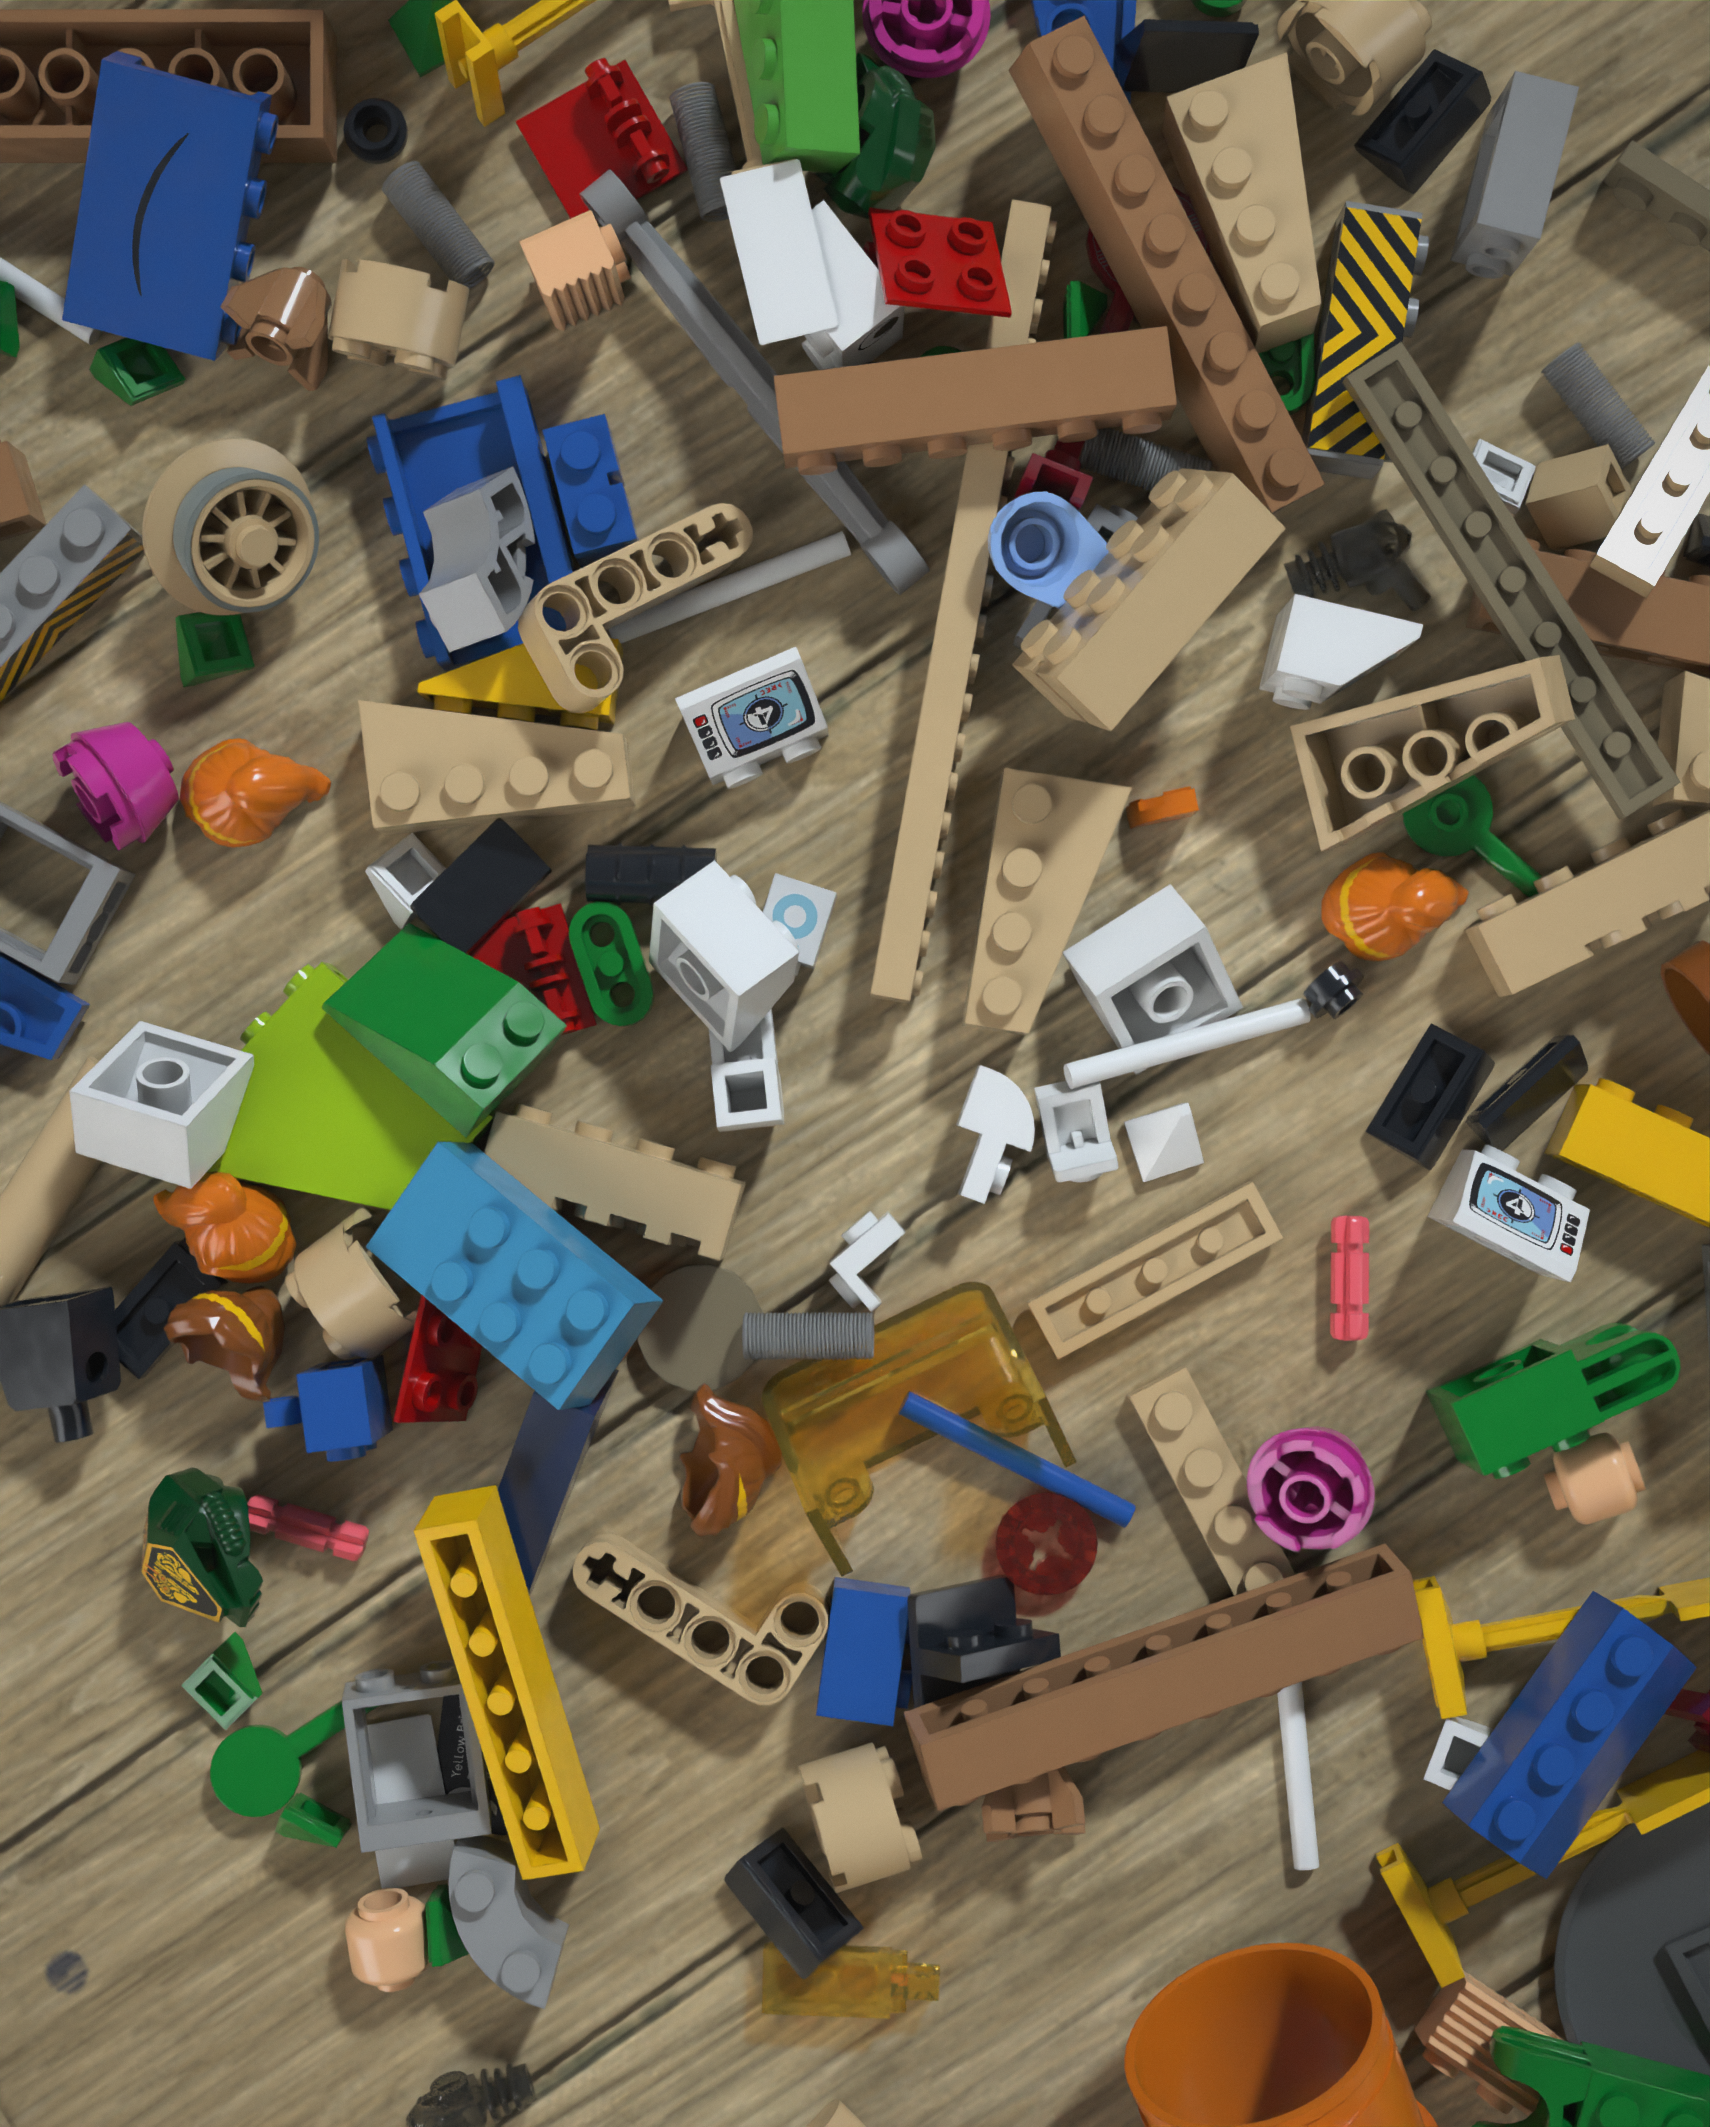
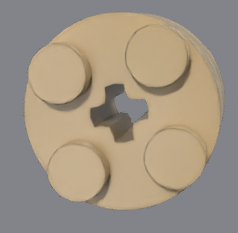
M1297 0L1279 18L1277 33L1279 42L1288 34L1294 49L1288 56V62L1301 83L1325 105L1337 110L1345 102L1356 107L1351 115L1360 116L1367 113L1422 60L1426 49L1425 34L1432 28V19L1427 9L1417 0Z
M342 259L328 339L333 341L332 351L347 355V359L350 361L382 368L385 367L386 357L395 358V364L408 367V372L446 380L448 368H453L456 364L469 288L449 279L447 290L431 287L429 273L361 259L358 260V265H355L348 259Z
M370 1208L358 1209L302 1251L296 1257L294 1271L285 1278V1283L291 1296L300 1305L310 1309L314 1317L324 1328L323 1338L326 1345L333 1354L342 1360H348L354 1355L369 1359L375 1358L414 1330L421 1294L366 1248V1245L379 1228V1225L373 1222L372 1219L380 1213Z
M871 1742L798 1765L822 1853L826 1854L830 1867L828 1873L835 1893L910 1870L911 1862L922 1859L920 1846L911 1820H907L903 1807L896 1809L893 1799L904 1796L895 1762L893 1758H889L885 1746L875 1749L874 1744Z

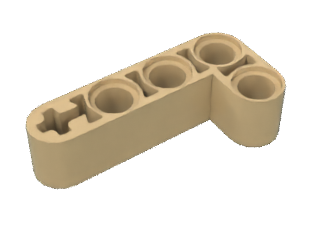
M725 503L711 505L548 584L525 606L518 620V631L521 640L553 698L561 707L576 713L592 711L618 689L623 679V664L606 630L720 575L748 550L752 542L753 529L750 520L742 510L734 505ZM704 537L708 539L718 537L721 541L705 548L700 554L696 546ZM652 555L661 556L669 562L673 570V578L665 577L656 570L652 561ZM598 581L608 582L616 588L620 596V604L610 603L603 598L598 589ZM543 607L553 608L561 613L566 622V631L555 630L547 624L542 613ZM576 664L584 665L593 671L598 681L597 690L588 689L577 680L574 672Z
M600 1533L591 1537L582 1546L573 1564V1579L577 1588L585 1596L746 1700L757 1705H772L781 1701L789 1693L828 1629V1602L825 1595L813 1585L793 1583L784 1587L775 1597L759 1624H756L631 1542L613 1533ZM605 1552L613 1555L616 1560L612 1569L626 1580H629L634 1568L642 1572L636 1579L628 1598L620 1594L626 1581L611 1572L607 1573L603 1579L597 1578L592 1573L596 1563L589 1556L599 1560L604 1556ZM651 1586L666 1588L673 1595L675 1608L665 1615L649 1613L643 1607L641 1593ZM805 1602L816 1610L818 1620L811 1628L805 1631H797L790 1628L784 1622L782 1617L783 1610L791 1603ZM705 1621L718 1622L726 1628L729 1634V1642L717 1650L706 1649L697 1642L694 1636V1629ZM769 1656L781 1664L784 1672L778 1681L772 1684H761L750 1676L748 1664L757 1657Z

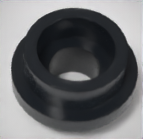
M380 98L363 100L349 111L344 121L345 141L351 152L364 162L371 164L389 162L396 158L406 145L408 139L406 120L399 108L387 100ZM381 124L388 128L387 135L383 140L371 142L366 139L367 131L373 125Z
M1342 961L1330 966L1303 993L1312 1004L1309 1008L1311 1014L1315 1018H1319L1329 1013L1333 1019L1343 1015L1362 997L1363 993L1357 986L1363 980L1364 975L1357 968L1350 970Z

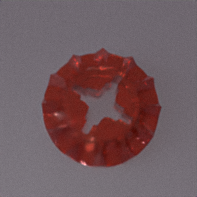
M1048 1491L1028 1497H1021L1002 1515L995 1539L997 1558L1005 1575L1019 1588L1037 1595H1056L1077 1586L1092 1569L1098 1547L1096 1530L1087 1512L1075 1501ZM1057 1519L1061 1520L1057 1526L1059 1531L1056 1539L1063 1546V1550L1070 1554V1556L1067 1558L1060 1553L1056 1555L1047 1552L1032 1567L1031 1564L1034 1560L1033 1554L1036 1547L1029 1539L1028 1534L1023 1532V1529L1026 1528L1031 1532L1036 1530L1040 1533H1045L1050 1526L1055 1525Z

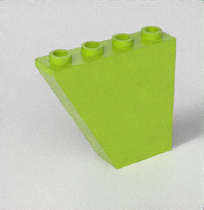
M321 962L315 969L310 964H307L285 986L283 993L289 998L272 1016L267 1011L260 1014L240 1037V1040L246 1044L240 1051L254 1055V1068L226 1150L207 1172L230 1173L233 1177L391 1210L438 1141L466 1142L476 1145L492 1128L496 1113L493 1111L465 1138L322 1009L323 1003L349 979L332 964Z

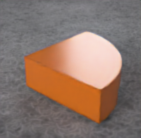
M1188 786L1163 792L1164 795L1144 800L1138 799L1129 803V806L1126 807V813L1130 829L1192 817L1199 811L1195 788L1191 789Z

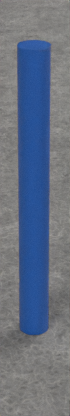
M911 1391L906 1394L898 1411L899 1415L1123 1528L1129 1524L1136 1505Z

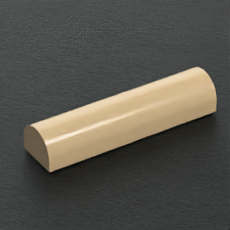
M93 1056L87 1057L0 1195V1305L14 1302L102 1162L77 1154L75 1151L69 1092L100 1061Z

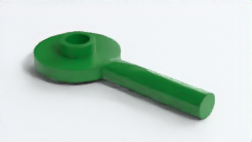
M1470 776L1402 814L1403 823L1409 837L1424 851L1446 857L1461 855L1473 850L1528 898L1538 894L1533 882L1543 876L1489 831L1493 817L1492 800L1487 788L1476 776Z
M342 1700L288 1735L267 1725L245 1726L228 1735L216 1749L210 1766L211 1784L220 1802L234 1813L247 1817L266 1816L285 1806L295 1794L301 1780L302 1763L300 1757L345 1729ZM380 1705L365 1707L366 1714H368L375 1708L379 1707Z

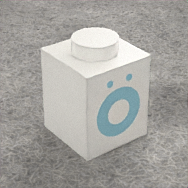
M775 873L763 913L771 922L777 920L784 924L795 938L799 951L795 976H798L801 965L812 969L815 967L837 899V893Z

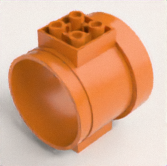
M1303 1943L1254 1945L1221 1954L1191 1968L1164 1987L1150 2001L1136 2020L1126 2044L1124 2056L1126 2079L1134 2100L1138 2105L1145 2127H1439L1428 2110L1415 2099L1389 2021L1385 2016L1380 1995L1373 1980L1353 1960L1338 1952L1320 1946Z

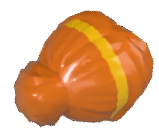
M227 739L204 751L193 760L181 779L180 801L183 805L185 816L200 826L207 838L222 846L231 848L245 847L261 843L270 838L273 830L283 822L288 813L304 801L309 803L319 801L324 795H327L331 787V781L313 767L300 765L289 757L270 754L267 750L256 747L246 739Z
M1384 852L1369 854L1350 865L1330 883L1321 901V920L1327 931L1344 942L1348 951L1357 958L1373 962L1390 960L1404 955L1424 938L1427 933H1430L1435 928H1439L1445 921L1450 920L1457 908L1466 903L1469 891L1453 878L1446 876L1442 870H1435L1433 868L1415 869L1411 863L1392 858Z
M213 1171L206 1172L192 1189L178 1185L173 1192L165 1189L153 1196L156 1209L162 1218L170 1225L181 1228L184 1231L190 1254L195 1257L197 1266L203 1274L218 1276L239 1283L267 1282L280 1275L293 1259L297 1243L290 1226L291 1216L284 1202L261 1185L245 1181L238 1182L237 1178H234L230 1173Z

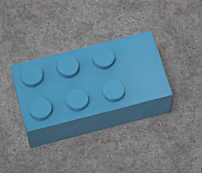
M438 1141L366 1245L368 1250L557 1410L581 1407L592 1403L664 1301L473 1143Z

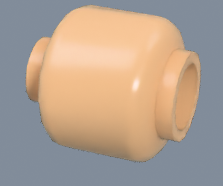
M1607 1432L1590 1436L1588 1440L1573 1448L1554 1452L1553 1462L1555 1471L1544 1474L1556 1511L1569 1507L1573 1518L1583 1525L1630 1512L1637 1505V1492L1646 1490L1629 1441L1619 1444L1617 1438Z
M399 1888L378 1889L360 1898L357 1907L352 1910L345 1921V1933L353 1975L361 1982L377 1986L379 1990L384 1992L400 1991L411 1986L415 1978L430 1965L425 1904L417 1898L409 1896L405 1890Z

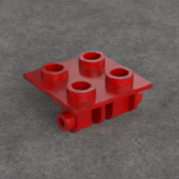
M606 58L592 62L584 71L588 78L586 82L515 121L570 219L589 211L579 194L609 169L621 180L636 200L688 171L626 60L610 66Z
M869 208L868 214L874 242L866 241L863 251L879 270L885 304L1011 317L1012 310L993 222L979 221L968 217L954 218L921 214L909 210L896 211Z
M561 903L540 909V907L526 909L516 913V917L503 920L468 954L521 983L567 1025L561 1036L597 1025L570 944L569 928Z
M422 1294L393 1421L397 1423L466 1421L468 1410L473 1405L477 1396L478 1382L476 1374L483 1346Z

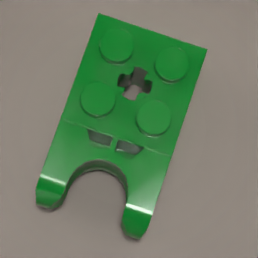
M1610 1323L1561 1345L1539 1339L1429 1389L1426 1393L1457 1461L1483 1476L1492 1473L1494 1479H1501L1527 1468L1531 1464L1528 1456L1550 1446L1554 1452L1573 1448L1590 1438L1587 1429L1666 1393L1678 1381L1681 1367L1677 1350L1666 1337L1655 1332L1638 1330L1630 1325Z
M1501 2026L1492 2032L1488 2048L1493 2061L1501 2074L1530 2086L1540 2094V2099L1535 2111L1524 2120L1506 2124L1477 2121L1472 2126L1710 2127V2076L1581 2041L1580 2045L1519 2028Z

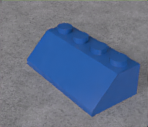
M1592 1591L1442 1803L1470 1828L1514 1860L1547 1879L1697 1667L1674 1645L1623 1607Z

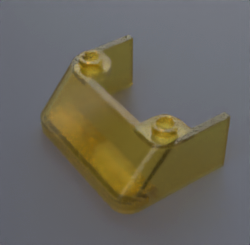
M965 1282L958 1284L874 1325V1357L872 1360L868 1358L866 1360L864 1358L862 1360L860 1358L858 1360L856 1358L854 1360L852 1358L850 1360L848 1358L846 1360L844 1358L842 1360L840 1358L838 1360L836 1358L834 1360L832 1358L830 1360L828 1358L826 1360L824 1358L822 1360L803 1359L776 1373L763 1389L762 1403L804 1512L841 1577L853 1572L836 1526L860 1514L871 1502L874 1494V1485L867 1469L939 1435L898 1414L901 1403L909 1391L966 1420L982 1414L990 1431L1001 1437H1018L1044 1425L1065 1468L1077 1463L1050 1403L993 1290L984 1283Z

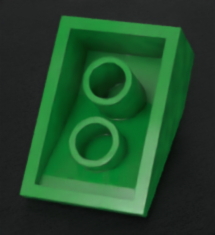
M410 923L322 1005V1009L465 1138L549 1055L567 1027L560 1018L518 981Z

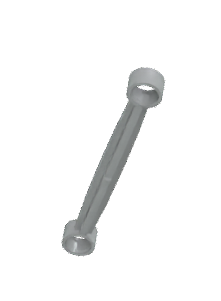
M609 169L579 194L587 208L592 211L595 219L602 227L611 223L620 245L721 379L729 387H733L748 405L747 409L750 415L783 453L773 377L777 376L776 372L710 291L649 223L650 221L639 203L621 180ZM845 461L837 462L838 469L830 473L801 475L859 541L868 559L897 594L901 595L930 571L916 548L892 521L887 520Z

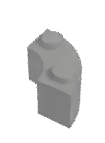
M513 466L457 488L423 511L432 535L434 563L430 581L419 593V596L429 613L431 622L438 630L449 652L507 632L522 615L528 603L534 580L525 576L526 547L535 544L527 500Z
M483 1835L458 1839L453 1848L449 1866V1900L458 1934L466 1950L486 1976L500 1988L528 2004L545 2009L555 1980L569 1924L547 1914L531 1896L526 1880H522L510 1842Z

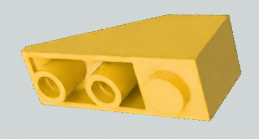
M610 638L622 661L623 647L619 639ZM524 643L422 681L418 683L417 693L426 701L434 702L433 710L472 714V707L497 710L496 718L534 723L535 715L560 717V726L598 731L599 722L615 723L619 687L592 711L584 713L570 712L561 707L553 698ZM576 664L574 672L577 680L586 688L597 690L598 681L593 671L584 665Z

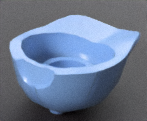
M1047 491L1025 494L1006 504L993 519L988 534L989 554L995 569L1002 578L1023 594L1058 609L1065 604L1066 601L1063 596L1073 580L1087 570L1093 571L1109 552L1106 549L1107 542L1072 504Z

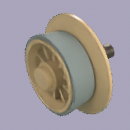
M229 437L199 444L180 455L166 468L155 483L145 507L142 541L144 553L153 575L164 590L174 599L202 613L235 615L259 612L277 606L291 597L301 587L309 576L316 560L319 546V528L309 489L293 463L280 452L264 443L246 438Z

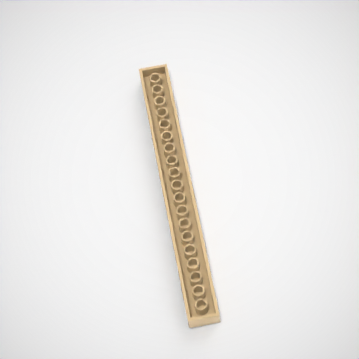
M1012 199L1001 258L1012 315L1010 318L991 316L985 349L1036 343V339L1028 337L1029 334L1036 335L1043 300L1035 299L1036 295L1043 296L1047 281L1050 260L1042 258L1043 256L1050 257L1057 221L1049 220L1052 206ZM993 442L969 445L967 449L968 452L966 454L870 997L909 1004L911 995L918 997L920 994L923 971L916 970L918 956L926 957L930 932L923 931L925 917L933 918L938 893L930 891L932 878L940 879L945 854L944 852L937 851L939 839L946 840L948 837L952 813L944 812L946 800H954L959 773L951 772L953 761H961L966 736L964 733H958L960 722L967 723L973 694L965 693L967 683L974 685L980 657L978 654H972L974 645L981 646L987 615L979 614L980 606L988 607L994 576L986 575L987 567L995 568L988 550V534L993 519L1007 504L1008 497L1000 496L1001 489L1009 490L1015 457L1007 456L1008 451L994 450Z

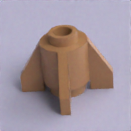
M283 267L232 286L220 307L242 329L237 344H230L226 352L234 360L254 357L256 354L265 361L278 366L290 365L287 371L308 391L317 390L328 370V311L332 306L331 297L325 289L322 279L314 272L303 267Z
M1065 1767L1044 1773L1032 1782L1014 1784L985 1795L981 1806L984 1833H986L987 1842H1000L1018 1837L1049 1834L1080 1835L1086 1833L1083 1797Z

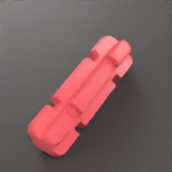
M1342 1215L1333 1217L1331 1221V1243H1337V1252H1331L1330 1303L1336 1304V1313H1330V1334L1332 1338L1343 1341L1363 1340L1367 1338L1369 1332V1313L1363 1312V1304H1369V1253L1363 1252V1243H1369V1221L1366 1217Z
M260 1494L251 1497L247 1503L250 1531L263 1535L272 1531L275 1532L276 1539L323 1553L329 1548L333 1550V1556L350 1561H357L365 1551L369 1535V1529L366 1526L347 1520L341 1525L336 1523V1517L287 1503V1506L281 1507L278 1506L279 1500Z

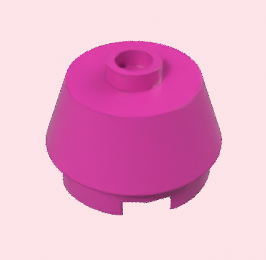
M864 0L862 10L865 34L874 52L891 68L916 78L941 77L965 66L981 49L988 34L991 18L989 0Z
M130 722L74 732L71 734V742L52 754L59 776L65 777L73 773L75 777L71 780V783L80 802L76 803L80 812L105 843L112 840L118 851L136 840L140 843H145L179 800L177 788L170 775L174 769L169 757L156 740L151 739L148 741L139 729Z
M1314 1426L1291 1429L1276 1434L1259 1447L1248 1468L1247 1492L1251 1506L1257 1515L1255 1521L1266 1536L1286 1549L1299 1552L1301 1547L1306 1549L1338 1548L1357 1536L1365 1527L1372 1514L1375 1491L1370 1471L1358 1447L1347 1436L1336 1430Z

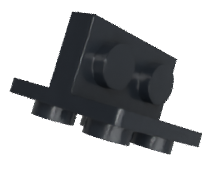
M998 1575L917 1592L908 1596L914 1708L1014 1674L1022 1668L1039 1665L1061 1657L1059 1633L1033 1629L1032 1620L1016 1618L1014 1579L1011 1576Z

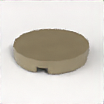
M713 1264L685 1265L662 1276L650 1289L664 1301L638 1336V1344L648 1366L665 1382L688 1391H696L704 1383L711 1390H716L736 1381L755 1361V1359L752 1360L751 1358L745 1360L743 1356V1316L746 1312L762 1313L763 1311L752 1289L736 1273Z

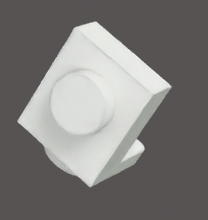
M1066 1081L1034 1088L1046 1153L1057 1182L1069 1180L1073 1182H1088L1097 1179L1105 1172L1118 1169L1117 1155L1110 1139L1100 1082L1070 1089Z
M869 1211L841 1235L849 1245L830 1260L831 1266L837 1273L829 1281L853 1309L863 1302L873 1312L882 1304L880 1298L858 1273L905 1234V1230L888 1211L879 1219Z

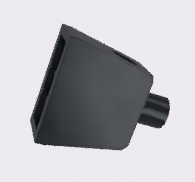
M112 1287L26 1298L0 1306V1382L8 1405L15 1411L48 1408L56 1443L77 1440L92 1435L94 1431L87 1400L116 1391L121 1383L115 1302Z

